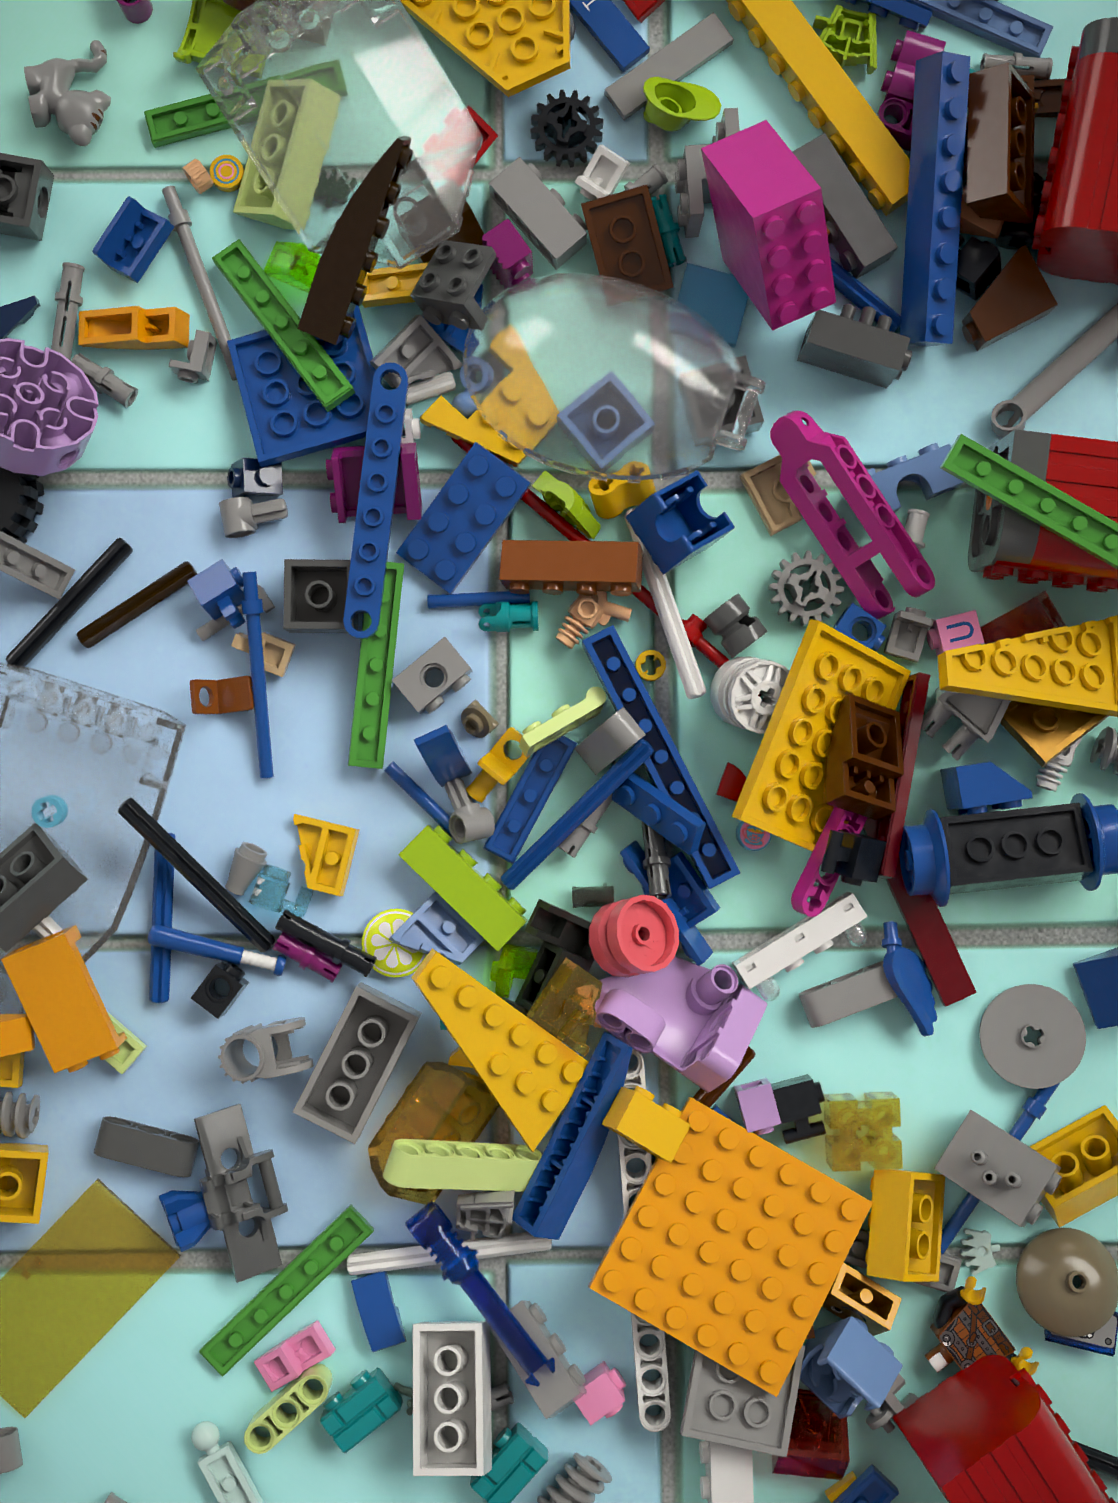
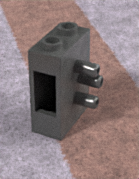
M851 304L843 305L840 316L823 310L816 311L807 327L797 361L883 388H888L894 379L899 380L902 371L907 370L912 356V351L907 350L911 338L889 331L892 323L891 317L886 315L879 316L877 325L874 327L872 324L876 310L869 306L862 309L859 322L853 320L856 308Z

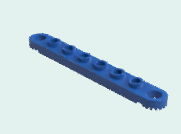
M391 362L379 366L373 376L343 618L346 631L352 637L360 640L373 636L378 631L407 403L409 385L407 373L402 366ZM389 372L397 374L401 379L400 385L394 390H387L381 385L382 377L385 374H389ZM365 612L371 616V625L367 630L357 631L353 628L352 619L356 613Z

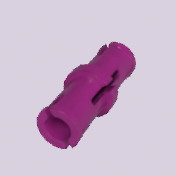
M284 932L281 933L273 947L274 951H278L298 962L299 968L305 970L307 967L332 983L343 966L341 962L339 965L333 963V958Z

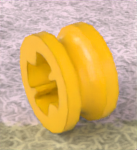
M646 650L637 657L635 668L641 679L655 681L664 674L666 661L660 652ZM648 656L654 657L653 661L657 659L660 663V667L655 669L654 675H648V670L643 672L641 669V665L646 662V657Z

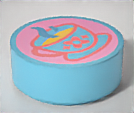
M742 821L736 828V839L740 846L747 850L759 851L764 849L772 837V834Z

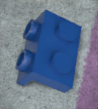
M128 196L92 252L111 270L138 283L174 229V226L167 219L145 209L134 198Z

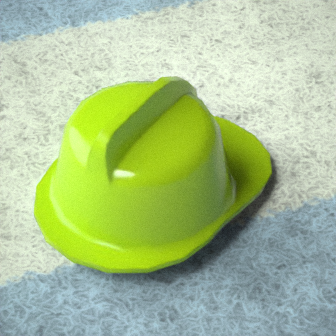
M650 77L644 82L643 91L648 99L643 113L644 120L655 124L663 130L678 131L691 120L707 121L714 119L720 114L722 105L719 98L703 86L672 81L662 77Z

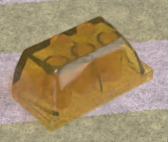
M426 1062L423 1064L413 1081L406 1087L404 1094L392 1112L386 1117L384 1124L368 1147L371 1169L380 1187L389 1196L429 1206L434 1204L443 1189L402 1188L388 1183L383 1178V1172L393 1143L397 1139L476 1142L500 1106L480 1077L444 1062Z

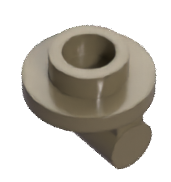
M476 699L461 713L464 729L472 736L478 738L485 737L499 725Z

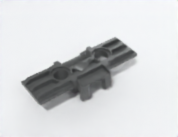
M241 1104L195 1118L194 1122L206 1165V1177L200 1179L199 1183L211 1228L223 1231L235 1281L238 1283L281 1266L282 1261L271 1218L287 1212L288 1207L287 1203L282 1201L271 1159L274 1157L273 1149L254 1154ZM231 1148L237 1154V1161L232 1168L227 1169L221 1163V1155L226 1149ZM258 1164L269 1208L261 1207L260 1203H253L247 1178L252 1177V1166ZM252 1218L254 1220V1230L250 1235L242 1236L239 1232V1222Z

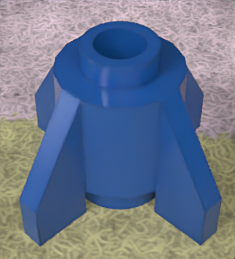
M171 1190L159 1195L176 1246H179L181 1252L194 1247L211 1228L202 1191Z

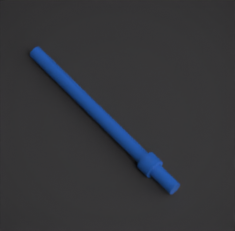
M256 571L242 572L245 600H241L242 614H246L259 773L260 778L274 777L260 620V613H263L262 599L258 597Z
M1060 1083L1051 1087L1040 1088L1033 1098L1028 1097L1022 1106L1025 1110L1010 1130V1135L1019 1141L1022 1140L1035 1119H1041L1047 1110L1045 1107L1046 1103ZM969 1192L942 1230L941 1254H944L980 1201Z

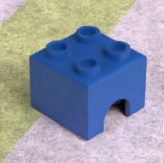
M698 470L655 492L626 516L634 533L639 537L652 557L653 562L658 566L663 575L707 550L735 528L725 512L718 517H712L703 510L700 504V493L708 485Z

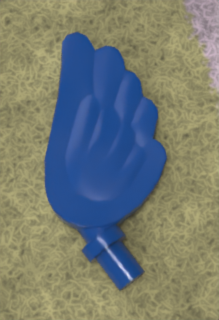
M884 922V939L881 941L882 947L887 948V953L883 959V969L886 978L912 1016L921 1035L924 1037L930 1036L934 1032L933 1022L937 1020V1013L934 1008L935 1000L931 993L933 985L925 973V963L912 950L901 947L902 940L898 938L897 922Z

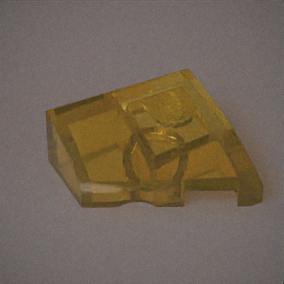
M566 957L526 1016L586 1057L590 1048L586 1044L589 1026L595 1024L597 1014L595 1004L600 998L603 983Z

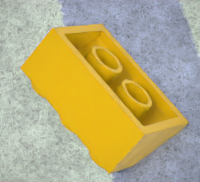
M1106 1105L1030 1146V1148L1061 1167L1058 1174L1062 1176L1058 1187L1052 1195L1046 1192L1041 1200L1059 1228L1118 1196V1121Z
M874 1167V1175L870 1183L873 1204L868 1216L870 1231L869 1245L865 1254L867 1264L866 1275L902 1282H939L945 1176L942 1174Z

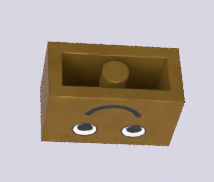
M843 1263L822 1307L841 1319L853 1316L862 1320L867 1325L868 1332L875 1336L891 1330L902 1298Z

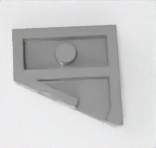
M421 314L416 315L370 361V364L375 369L385 363L399 364L405 369L409 384L450 370L459 369L463 365ZM389 372V374H385L383 377L391 388H397L401 383L400 377L395 373Z

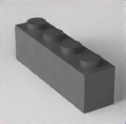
M824 133L794 150L793 154L822 189L826 226L830 231L828 243L833 244L838 251L843 268L851 272L858 279L888 261L898 246L827 135Z

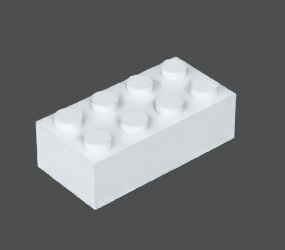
M442 1321L413 1324V1476H484L492 1470L490 1328L488 1326L490 1321Z

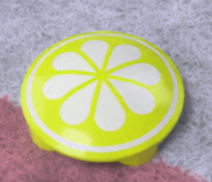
M388 909L374 916L367 924L362 936V951L377 957L373 969L378 973L388 977L410 975L418 969L427 954L392 943L389 940L414 913L404 909Z

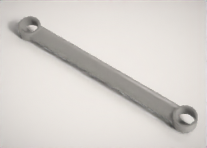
M1118 303L1011 400L1002 401L995 406L991 415V426L996 435L1003 438L1015 429L1024 430L1026 420L1118 338ZM1014 411L1007 425L1001 426L997 423L996 417L1000 413ZM1021 417V421L1019 422V424L1015 427H1012Z

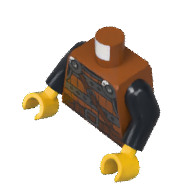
M968 1277L965 1287L960 1286L940 1297L930 1328L941 1343L925 1354V1357L937 1373L953 1361L957 1363L961 1370H964L987 1355L1004 1356L1018 1371L1025 1368L1030 1376L1036 1372L1039 1362L1029 1363L1025 1361L1030 1359L1033 1354L1031 1348L1023 1347L1018 1356L1013 1353L1016 1351L1015 1347L982 1304L986 1288L974 1290L977 1281L975 1277Z

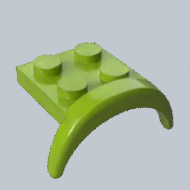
M192 0L185 35L178 51L173 52V57L178 62L186 64L194 61L262 79L278 19V12L275 10L268 13H250L235 9L223 0Z

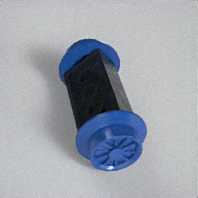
M1083 793L1075 794L1070 804L939 818L935 810L929 809L925 812L922 824L903 827L899 858L904 886L909 896L931 894L939 907L947 905L949 895L1072 881H1080L1086 890L1094 891L1099 887L1103 875L1118 874V810L1112 804L1093 806L1090 799Z

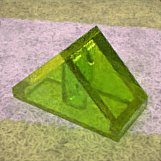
M276 241L264 272L269 277L309 293L321 256L303 243Z

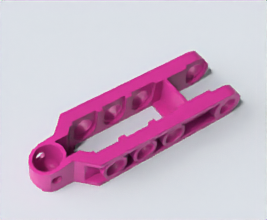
M792 411L780 417L770 430L771 441L782 457L780 483L863 610L877 620L882 619L895 610L892 598L882 583L884 579L871 561V558L881 553L909 595L917 598L932 590L935 586V577L931 568L847 439L843 436L822 431L813 418L803 411ZM811 459L821 461L872 539L870 543L863 547L857 545L845 526L846 521L844 518L840 519L827 499L828 493L825 489L821 490L808 470V461Z

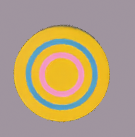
M221 155L213 160L209 173L214 185L219 190L233 192L240 188L244 168L236 157Z

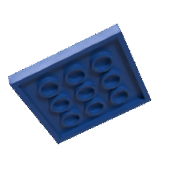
M356 305L352 318L356 319V325L349 339L345 338L339 344L334 345L315 337L355 390V394L329 412L324 409L265 330L227 341L257 459L261 468L366 438L373 376L376 369L370 364L373 354L359 306Z

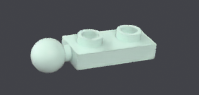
M209 1421L197 1424L192 1431L191 1440L198 1450L206 1452L205 1455L199 1458L197 1463L219 1503H263L232 1442L228 1441L219 1446L220 1433L218 1427Z

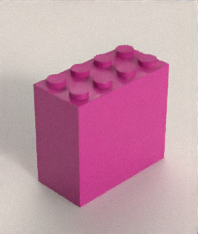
M764 120L701 148L723 261L772 331L836 303L822 189L768 121Z

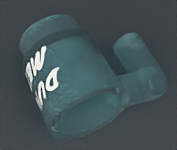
M265 864L263 872L259 873L248 902L278 913H283L287 909L289 912L302 918L307 912L314 890L301 886L296 902L286 900L285 897L290 886L288 881L292 872Z

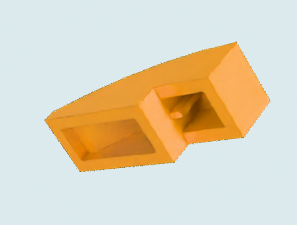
M140 306L79 311L78 345L92 348L133 350L188 348L190 314L177 307L143 309Z

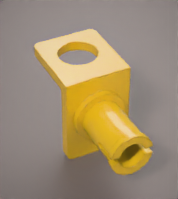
M514 727L508 728L494 747L477 763L482 770L466 788V791L478 802L482 803L498 782L501 785H505L531 756L526 757L522 752L521 757L511 759L505 754L504 745L507 741L515 740L520 743L522 734Z

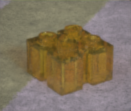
M891 1091L865 1092L864 1101H858L851 1093L823 1094L825 1102H823L824 1122L830 1129H833V1135H825L826 1163L833 1172L861 1171L860 1162L865 1161L874 1170L903 1169L902 1141L892 1133V1127L901 1126L899 1097ZM861 1125H866L869 1128L868 1133L863 1137H859L856 1131H862Z

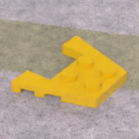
M508 325L489 345L488 351L504 364L512 374L468 419L444 397L440 396L420 416V422L430 428L433 426L440 429L454 439H461L472 445L478 442L500 460L517 467L558 424V414L561 411L511 325Z

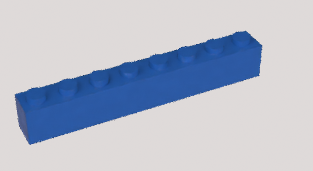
M945 51L916 60L900 324V335L911 338L909 342L911 346L930 347L953 344L971 56Z
M614 625L582 640V647L615 711L617 712L624 707L646 734L641 739L646 740L654 749L653 754L642 763L654 787L706 822L698 850L690 854L705 886L711 889L740 874L725 841Z

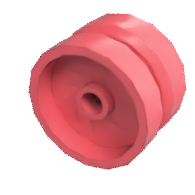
M638 895L604 905L596 912L589 927V945L594 959L604 971L612 976L626 978L655 972L667 967L675 958L679 946V928L674 914L666 903L655 896Z

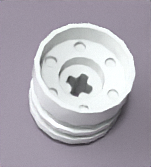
M751 656L736 657L725 662L716 671L710 685V700L715 713L728 724L758 734L765 733L789 670L774 661ZM759 692H760V694L763 696V699H761V698L758 696V695H759Z

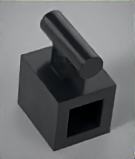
M959 234L960 248L965 242V239L961 234ZM972 236L961 250L958 249L956 289L975 301L1002 270L1000 251L993 243L989 241L982 242Z
M831 829L820 871L830 874L838 873L842 875L840 881L852 885L861 886L862 880L877 883L887 842L864 834Z
M806 1074L771 1084L781 1124L793 1121L795 1128L782 1131L785 1144L826 1134L822 1120L810 1124L808 1117L822 1113L819 1103L825 1102L819 1081L814 1083L813 1079Z

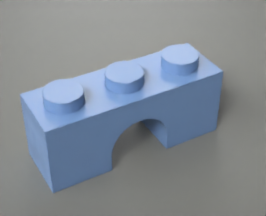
M937 443L928 445L918 451L919 456L907 460L906 455L898 457L887 463V469L877 473L874 468L867 470L894 513L902 507L897 496V485L899 482L912 481L921 488L926 500L954 490L964 483L940 469L951 449L950 444L940 448Z

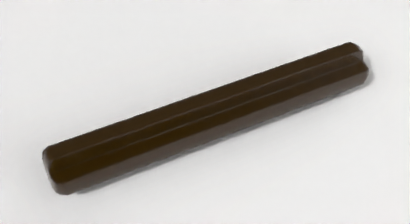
M183 562L78 631L77 637L80 643L86 648H91L187 585V581L197 575V571L190 562Z

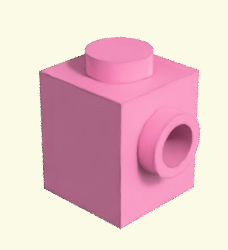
M603 1361L584 1375L586 1382L583 1386L587 1393L575 1401V1404L590 1425H593L604 1416L606 1418L614 1416L623 1407L622 1403L625 1402L623 1388L626 1386L623 1377L615 1367L610 1370L605 1361Z

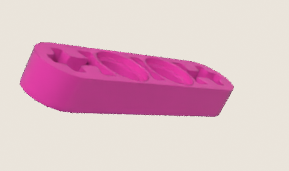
M833 808L792 893L791 904L796 912L810 917L820 914L840 876L838 873H825V875L820 877L819 874L830 830L838 831L842 829V831L860 834L868 817L841 808Z

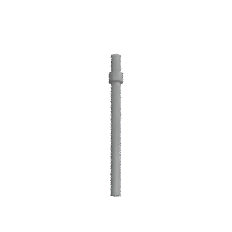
M167 186L162 189V193L170 211L168 219L174 226L173 231L178 233L231 379L235 381L237 377L227 343L228 340H231L192 235L190 229L192 226L188 211L182 208L175 186Z

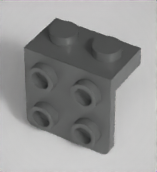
M448 240L441 242L410 295L422 310L423 317L435 325L443 323L454 325L462 330L470 328L483 331L489 319L473 297L495 260L496 252L489 246Z

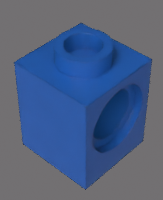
M854 603L846 607L833 626L835 630L877 652L886 638L882 635L886 625ZM854 624H862L867 629L868 635L865 641H859L853 636L852 627Z

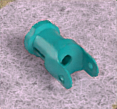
M532 601L531 604L523 605L496 602L493 604H483L478 610L479 615L482 617L478 625L483 631L510 632L512 628H532L533 631H539L538 601ZM485 609L490 610L488 613L484 612Z

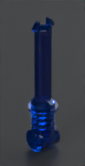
M432 1199L409 1218L405 1225L425 1250L431 1248L432 1251L429 1254L431 1257L437 1256L434 1260L436 1264L440 1262L443 1264L440 1269L442 1270L444 1282L449 1280L451 1284L460 1285L529 1376L525 1382L538 1387L540 1383L533 1373L544 1364L554 1373V1357L548 1360L479 1270L480 1261L476 1257L479 1252L476 1249H470L468 1245L462 1246L464 1240L462 1238L457 1240L458 1232H451L454 1228L452 1222Z

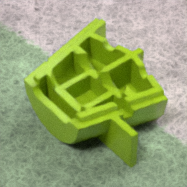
M836 5L830 18L819 15L815 16L812 28L823 30L819 38L842 69L844 66H857V64H867V74H872L877 69L875 13L857 12L845 9L841 5Z
M544 471L533 483L532 487L543 495L545 503L555 511H560V515L572 526L576 525V528L583 532L588 539L592 538L594 540L601 525L590 513L591 510L569 484L557 480L547 471Z

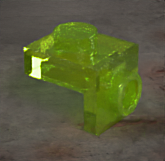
M509 944L503 946L499 961L493 960L490 973V981L496 982V995L509 998L514 978L526 979L538 954L537 949Z

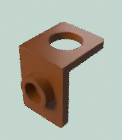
M251 676L220 680H190L193 714H226L253 710L254 708ZM202 687L209 694V703L206 707L199 698Z

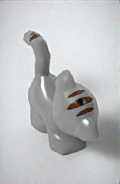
M94 40L90 43V50L94 56L91 60L82 58L71 60L53 58L39 65L24 67L26 84L30 96H28L30 111L36 128L46 127L50 123L51 114L56 116L59 129L68 134L75 144L87 146L90 143L92 135L99 130L102 124L104 111L110 106L111 97L99 90L87 92L83 90H70L75 73H97L107 63V51L99 40Z

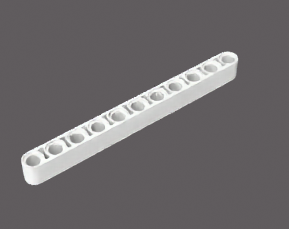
M633 1049L632 1054L637 1057V1063L632 1069H628L623 1087L635 1088L639 1086L646 1090L644 1060L641 1052ZM617 1134L623 1216L625 1218L631 1206L629 1199L633 1194L638 1193L652 1167L651 1154ZM633 1158H640L645 1162V1166L640 1172L633 1173L626 1168L628 1161ZM631 1313L639 1418L643 1427L648 1431H663L671 1419L665 1332ZM646 1334H653L658 1338L657 1342L651 1346L641 1344L640 1339ZM650 1369H655L661 1373L653 1381L644 1379L643 1374ZM654 1404L663 1408L662 1412L655 1416L645 1412L650 1405Z

